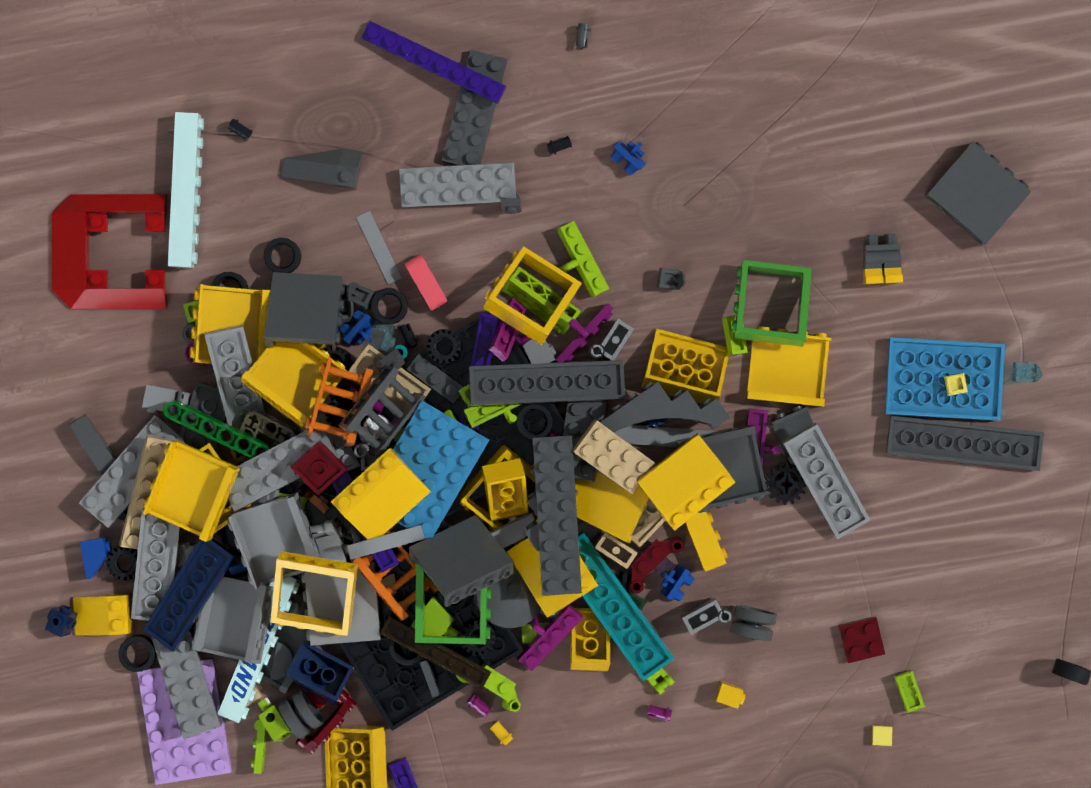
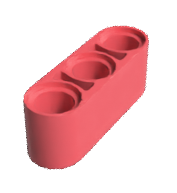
M421 254L404 263L431 311L448 302Z

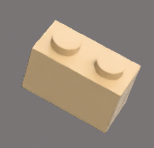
M605 531L595 544L597 550L628 569L637 555L636 550Z

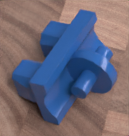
M620 141L614 146L615 150L611 158L619 163L625 157L629 161L624 168L628 174L632 175L636 171H640L647 164L640 158L645 154L639 149L643 145L641 142L635 145L630 141L626 145Z
M357 310L352 317L357 324L351 328L346 323L340 329L344 336L343 339L351 346L357 341L362 344L365 339L371 342L372 338L369 335L374 331L371 326L375 320L367 313L364 314Z
M679 564L675 570L671 568L668 574L661 573V576L665 579L661 583L664 587L660 593L669 600L680 601L684 596V592L679 589L682 583L690 586L694 581V577L690 574L689 570Z

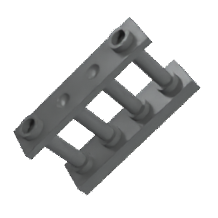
M388 365L384 366L338 425L343 431L350 433L356 431L372 446L367 453L375 457L385 453L388 444L425 398L423 394L416 392L411 394L396 380L399 371L395 367ZM389 385L407 400L401 409L384 395V391ZM378 400L395 415L389 425L372 410L373 405ZM365 416H368L383 430V433L377 440L360 425Z

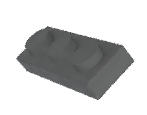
M418 354L407 370L454 404L460 396L458 391L463 386Z

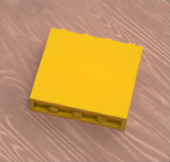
M198 285V288L194 290V300H197V307L193 308L192 318L196 321L195 327H192L191 339H194V347H190V358H193V363L212 364L204 332L243 324L254 364L266 350L264 332L270 290Z
M758 326V329L770 330L769 327ZM777 329L778 332L789 333L788 329ZM806 331V341L803 347L752 341L746 399L824 407L825 399L823 398L829 343L832 338L827 337L825 333H815V336H810Z
M274 341L273 348L267 347L249 371L242 375L241 382L301 428H304L307 417L311 418L322 374L319 373L322 362L326 363L330 355L325 350L316 348L313 343ZM337 360L331 361L330 366L346 370L341 362ZM328 374L326 385L337 387L343 378ZM323 392L320 403H324L330 394Z
M178 440L172 441L167 444L164 450L166 455L157 468V472H159L157 478L151 483L150 490L152 491L150 496L144 501L143 508L145 509L143 514L156 516L199 535L200 540L207 542L213 538L240 468Z
M598 469L594 482L575 479V489L578 491L576 496L577 518L630 543L633 538L631 535L649 501L641 487L638 486L635 492L631 494Z

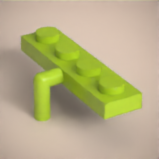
M575 221L558 228L557 232L572 261L564 264L559 269L566 273L576 267L592 298L610 289Z
M522 404L472 406L463 412L471 428L501 414H504L509 424H513L517 417L512 414L511 410Z

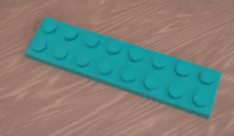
M583 533L578 537L579 555L598 586L582 597L642 681H645L675 658L588 536Z

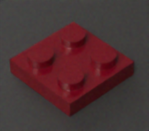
M321 440L291 465V469L317 495L323 492L347 470V467Z
M876 616L838 625L847 663L885 655Z

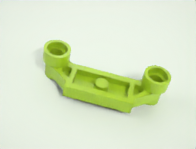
M483 664L482 667L491 671L484 687L503 698L502 706L504 709L513 712L518 711L521 704L515 691L516 683ZM456 675V677H457V679H458L459 681H461V682H463V683H470V682L466 681L465 679H463V678H461V677H459V676Z

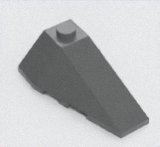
M338 149L287 157L283 161L281 177L357 190L363 152Z

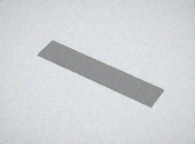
M369 211L356 217L387 284L401 279L402 277L371 212Z
M419 525L347 546L352 560L425 538L422 527Z

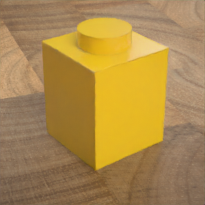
M720 681L715 700L738 709L739 705H743L746 694H744L743 688Z

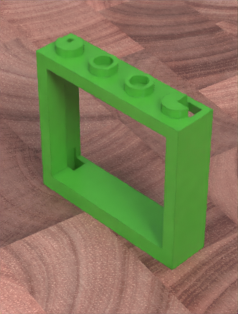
M743 260L741 266H738L736 277L739 278V284L735 286V295L738 296V299L733 305V313L736 314V320H732L731 331H734V338L803 347L806 341L812 268ZM748 271L801 278L796 334L743 327Z
M417 563L415 643L486 644L487 639H490L491 627H487V619L491 620V608H487V600H491V588L485 587L481 589L480 637L424 636L425 572Z

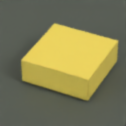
M964 373L944 377L948 396L968 392Z
M872 725V745L892 746L893 727Z

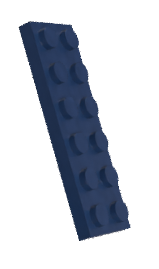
M214 539L207 542L199 540L143 630L169 650L175 652L236 555Z

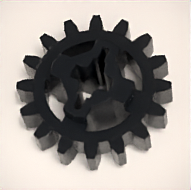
M785 463L784 468H782L778 464V470L771 468L773 474L766 475L770 478L769 481L765 482L769 485L767 490L772 493L769 497L771 499L776 497V503L782 500L783 505H786L788 500L791 504H794V498L800 500L799 494H805L802 487L807 485L802 482L803 478L800 476L799 471H795V465L789 468V464ZM780 472H783L778 480H774ZM790 472L797 477L798 481H794L791 478ZM787 478V481L790 482V486H787L785 489L784 486H781V483L785 482V479ZM774 487H778L781 490V496L775 492ZM797 488L796 492L790 496V492Z

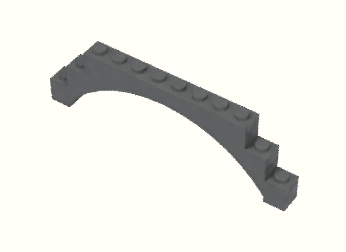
M650 382L642 388L644 392L639 395L634 393L627 398L628 403L624 406L618 404L611 409V415L608 417L603 415L597 421L612 432H616L632 424L656 419L690 420L709 425L711 429H714L730 417L717 398L714 400L707 399L700 404L702 406L700 409L688 390L684 392L679 390L671 396L673 398L671 401L659 382L655 384ZM589 426L579 431L580 436L575 440L572 437L573 448ZM573 452L575 468L582 458ZM533 463V464L531 465V467H532L533 469H531L529 472L531 473V475H532L533 478L535 479V475H534V463ZM536 491L528 495L530 499L526 502L537 516ZM533 520L525 526L527 530L524 533L536 551H539L538 523Z

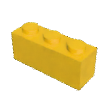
M710 511L707 513H696L685 522L705 572L726 564L725 559L728 558L725 548H720L718 543L721 538L717 529L713 530L711 523L714 520Z

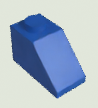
M107 537L80 542L86 580L96 576L108 559V554L112 551L111 542L107 540Z

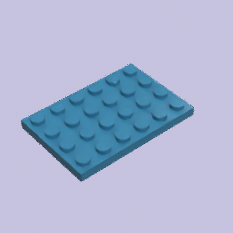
M890 337L885 414L1001 421L1005 344ZM964 373L968 392L948 396L944 377Z
M421 401L393 450L431 491L398 523L406 528L421 525L424 538L427 539L433 537L488 444L489 439L424 401Z

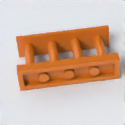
M328 357L326 363L322 362L319 372L322 374L311 418L307 417L304 428L308 429L306 434L308 436L312 434L313 429L341 436L345 440L344 446L352 448L357 436L356 431L350 433L338 427L316 422L318 410L340 417H345L349 411L320 403L323 392L350 399L353 403H356L370 386L374 370L366 368L363 373L356 374L330 366L332 358ZM328 374L356 381L360 385L359 391L354 393L326 385Z
M388 530L384 535L394 533V531L390 532ZM402 546L395 547L399 552L396 557L399 562L405 559L411 566V569L390 587L387 586L386 588L381 583L382 578L395 566L383 573L381 569L378 572H372L369 569L370 562L374 560L372 554L350 560L352 563L358 564V571L398 619L403 621L407 618L408 614L405 611L416 600V590L402 602H397L393 597L399 588L416 575V564L413 565L409 560V554ZM425 575V591L430 589L431 592H437L438 589L434 583Z

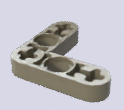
M253 409L247 413L240 428L243 432L245 430L250 431L255 438L258 437L259 433H262L280 443L288 440L286 435L288 432L291 433V437L298 435V431L294 427L258 409ZM256 415V419L259 421L255 422L253 426H249L254 420L252 416ZM271 422L276 425L277 429L275 432H271L268 429V423ZM240 439V446L242 447L243 444H246L244 448H248L249 442L246 439ZM233 449L231 451L233 458L237 461H243L248 458L245 455H240L239 452Z

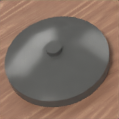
M514 564L513 574L488 587L491 588V600H487V608H491V620L487 619V622L496 627H521L532 621L541 610ZM481 590L474 594L472 600L479 614Z

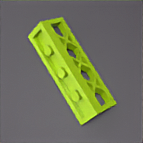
M518 267L502 290L546 323L563 299L521 267ZM518 274L521 277H523L526 280V282H521L520 280H518L516 278ZM533 287L540 289L542 294L536 293ZM549 299H554L557 305L550 303ZM569 303V305L565 309L569 310L574 314L572 317L574 319H576L581 312L571 303ZM563 312L554 329L565 335L570 328L568 323L572 318Z

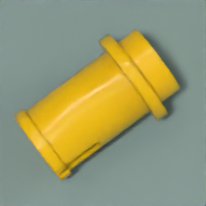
M497 721L490 728L501 741L500 744L503 743L504 746L513 739L512 733L509 734L500 721Z

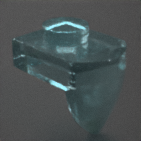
M389 324L373 325L371 328L385 331L381 350L390 352V349H393L396 343V338H393L395 326Z
M1013 362V382H1037L1042 378L1043 372L1037 364Z

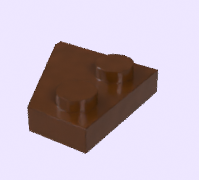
M305 484L298 488L323 513H327L332 508L328 505L330 501L324 495L320 494L318 496Z

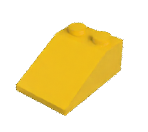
M518 458L482 466L490 520L494 521L529 513L528 503L526 502L528 501L526 477L521 459Z
M131 593L73 597L74 612L78 613L75 635H119L133 632Z
M574 608L582 614L583 619L571 630L570 670L608 671L610 666V634L591 608Z

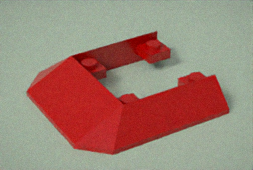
M70 194L52 212V291L70 309H167L166 270H145V289H108V270H89V232H108V214H145V232H166L167 194Z

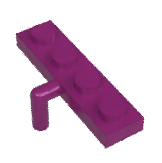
M514 298L508 300L507 305L525 315L526 309ZM500 319L489 350L503 362L508 359L514 341L519 345H524L532 339L526 335H519L517 329Z
M607 303L585 328L572 318L568 324L579 335L558 356L556 361L558 363L570 362L574 357L572 353L576 348L580 351L587 343L585 339L590 334L593 337L600 329L598 325L601 321L607 322L613 315L611 312L613 307Z
M748 409L747 425L752 424L755 426V437L763 468L764 453L778 454L780 448L778 446L765 445L768 410Z
M567 605L545 628L539 625L536 616L530 622L532 629L539 635L517 656L518 661L533 671L583 619L582 614L570 605Z

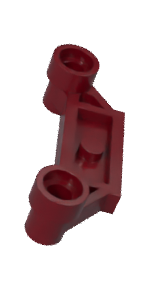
M679 537L666 541H659L656 538L630 564L632 575L629 582V590L632 593H640L644 588L643 580L671 552H681L684 549V541ZM676 542L680 543V547L678 549L674 548V544ZM635 583L640 584L638 589L633 588Z
M344 689L342 690L337 702H335L339 705L338 708L313 736L307 735L302 739H297L295 744L299 748H304L307 752L313 754L322 742L325 743L330 738V732L342 725L346 712H350L357 704L349 697V693Z

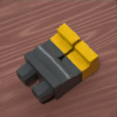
M878 234L866 235L865 246H863V284L903 282L900 244H897L896 234H884L885 245H878Z

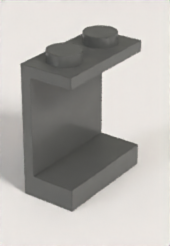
M802 404L792 408V412L787 415L783 412L774 416L775 420L771 421L789 464L794 462L782 442L813 424L808 412V406L803 407Z

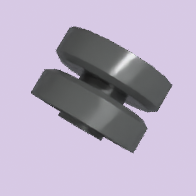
M744 605L735 606L734 615L745 621H732L730 632L754 640H772L773 631L762 625H774L777 614Z
M303 689L293 693L292 700L286 698L278 703V708L284 721L299 739L307 736L310 733V728L317 729L324 724L320 711Z

